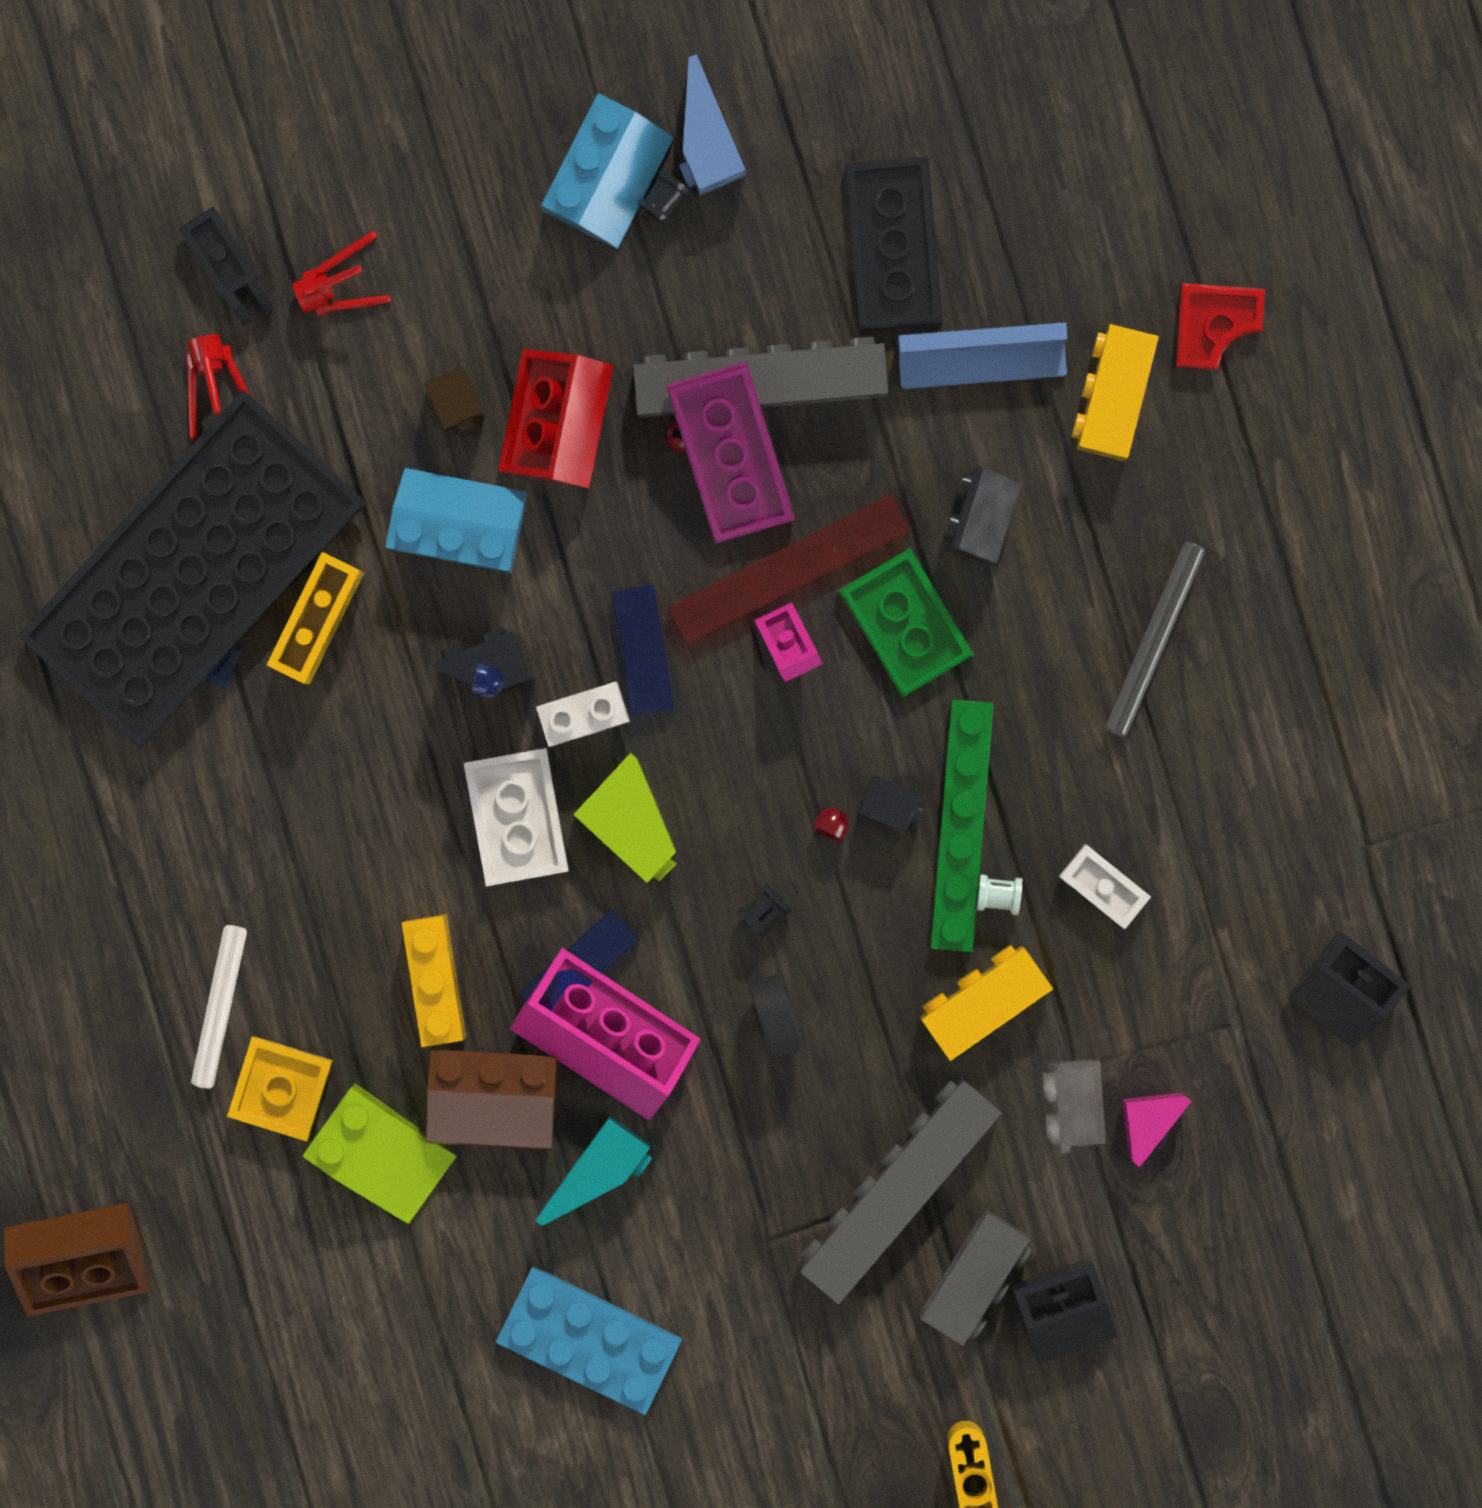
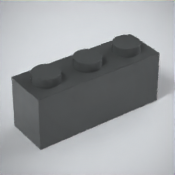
M985 1208L919 1313L920 1319L962 1346L965 1345L968 1338L976 1340L987 1322L983 1314L991 1302L997 1305L1001 1301L1009 1287V1284L1005 1282L1008 1274L1013 1267L1019 1270L1031 1252V1248L1027 1246L1030 1241L1028 1235Z

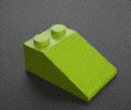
M354 1084L305 1151L303 1157L336 1181L409 1224L457 1155L442 1144L427 1143V1134L362 1087Z

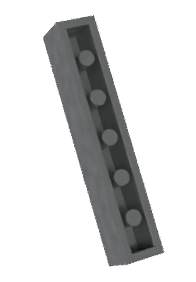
M874 337L850 339V346L833 347V341H816L808 343V350L792 351L791 344L767 346V353L751 355L750 348H733L725 350V357L708 358L707 351L684 353L683 360L669 362H667L666 355L641 357L642 364L633 365L638 418L675 415L666 384L746 360L761 408L887 397L888 383L884 343L875 344Z
M962 1077L956 1084L949 1080L934 1098L939 1104L929 1116L922 1112L907 1130L912 1135L902 1147L897 1143L892 1146L880 1161L885 1167L877 1177L873 1179L868 1175L853 1193L858 1199L848 1211L841 1207L827 1223L826 1226L830 1229V1232L821 1242L816 1239L812 1240L799 1256L803 1261L800 1266V1272L838 1305L1002 1114L996 1106Z

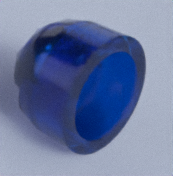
M478 662L471 695L481 698L493 697L500 692L503 686L502 674L496 667Z

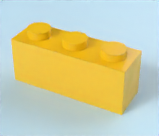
M1113 324L1106 328L1105 334L1097 333L1092 351V357L1099 358L1095 374L1087 373L1081 396L1088 398L1085 414L1077 413L1071 435L1072 438L1078 439L1077 450L1121 461L1128 459L1159 336Z
M322 552L267 666L303 684L310 685L364 572Z
M447 914L406 920L402 922L421 1047L463 1041L466 1038Z
M1009 945L991 958L995 964L982 974L978 969L973 970L957 982L960 987L958 991L946 998L944 993H941L923 1006L926 1013L920 1019L950 1061L1053 990L1023 946L1015 950L1012 945Z

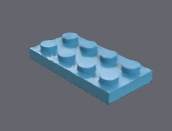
M532 1266L495 1343L646 1415L682 1338L548 1272Z

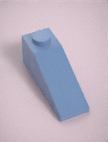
M697 54L689 57L683 140L685 163L680 164L679 168L687 187L696 186L699 195H702L745 177L746 170Z

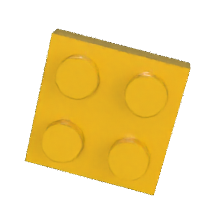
M253 1036L227 1117L307 1142L333 1060Z

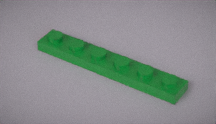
M951 700L931 949L973 952L994 703Z

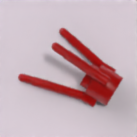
M375 231L358 239L318 267L302 273L303 279L292 283L296 298L304 313L316 310L318 316H322L332 311L387 304L391 301V297L388 295L335 302L328 301L335 298L332 286L360 274L362 267L358 265L329 278L324 273L376 239L377 233Z
M218 334L203 335L187 341L190 353L185 355L188 369L189 437L193 441L198 437L197 369L198 374L205 375L214 414L221 412L214 373L223 369L222 362L225 363L239 393L245 390L250 395L232 358L230 345L222 346Z

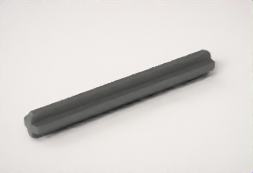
M1185 542L1181 548L1107 721L1106 730L1120 737H1125L1128 734L1205 554V549L1199 545Z

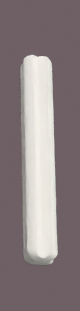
M227 925L223 929L191 1079L192 1085L210 1089L215 1085L247 934L246 929L243 927Z

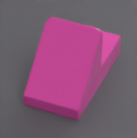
M792 602L754 620L785 682L823 664Z

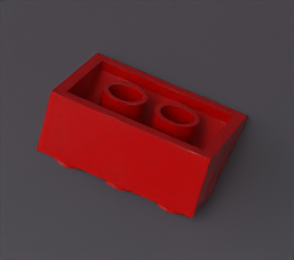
M522 349L498 471L562 485L589 488L614 365L575 354Z

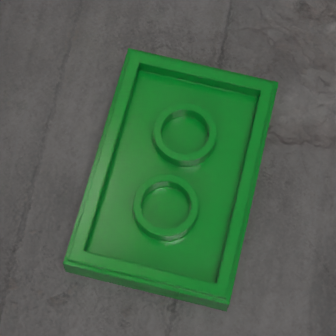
M911 548L838 591L902 698L974 656Z

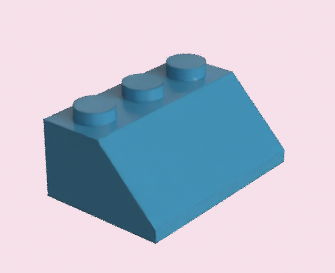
M598 93L541 204L543 212L618 250L639 209L637 202L640 198L644 199L674 137L637 112Z
M405 468L393 505L385 548L512 574L528 492Z

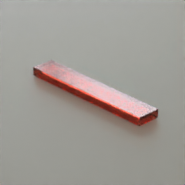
M892 494L668 608L688 645L910 532Z

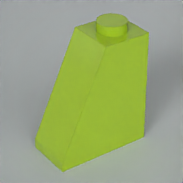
M630 753L573 815L646 883L652 877H655L660 882L676 865L671 859L676 853V849L638 758Z

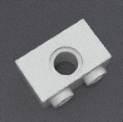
M618 682L606 684L536 707L549 747L630 722Z

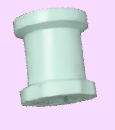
M980 874L976 910L983 911L985 908L1010 910L1012 915H1018L1022 893V878L1006 881L989 879L987 875Z

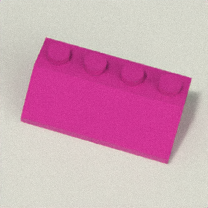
M564 948L559 951L510 1027V1030L548 1055L557 1057L559 1062L647 1120L652 1118L668 1098L701 1040Z

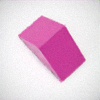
M1182 1093L1122 1099L1129 1158L1140 1167L1192 1102Z

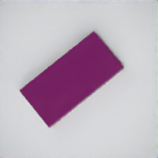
M747 360L666 384L715 544L795 520Z

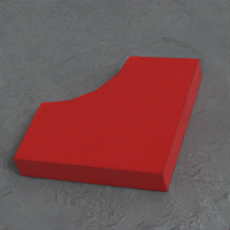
M1182 283L1175 368L1216 371L1218 370L1222 353L1232 341L1244 334L1262 332L1266 289Z

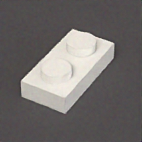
M1086 844L1083 845L1059 875L1061 879L1123 929H1126L1151 898L1150 895Z

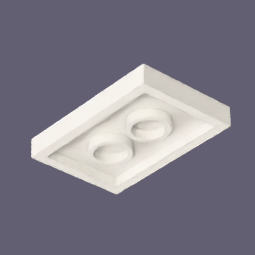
M547 748L464 763L486 886L568 872L569 868Z

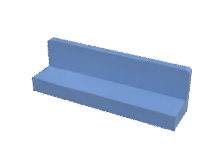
M1066 322L899 335L897 345L901 388L914 389L1064 377L1067 374L1065 342L1067 340Z

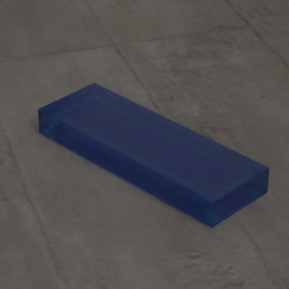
M654 585L613 591L633 715L673 709L674 703Z
M610 909L566 950L602 974L637 943L640 938L613 909ZM550 965L519 992L526 1001ZM574 969L557 972L538 1003L551 1011L567 987L573 984H581L588 987L594 981Z

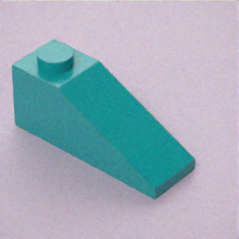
M610 1115L542 1209L536 1222L544 1226L625 1183L631 1174L638 1178L652 1159V1157L646 1154L650 1148V1143Z

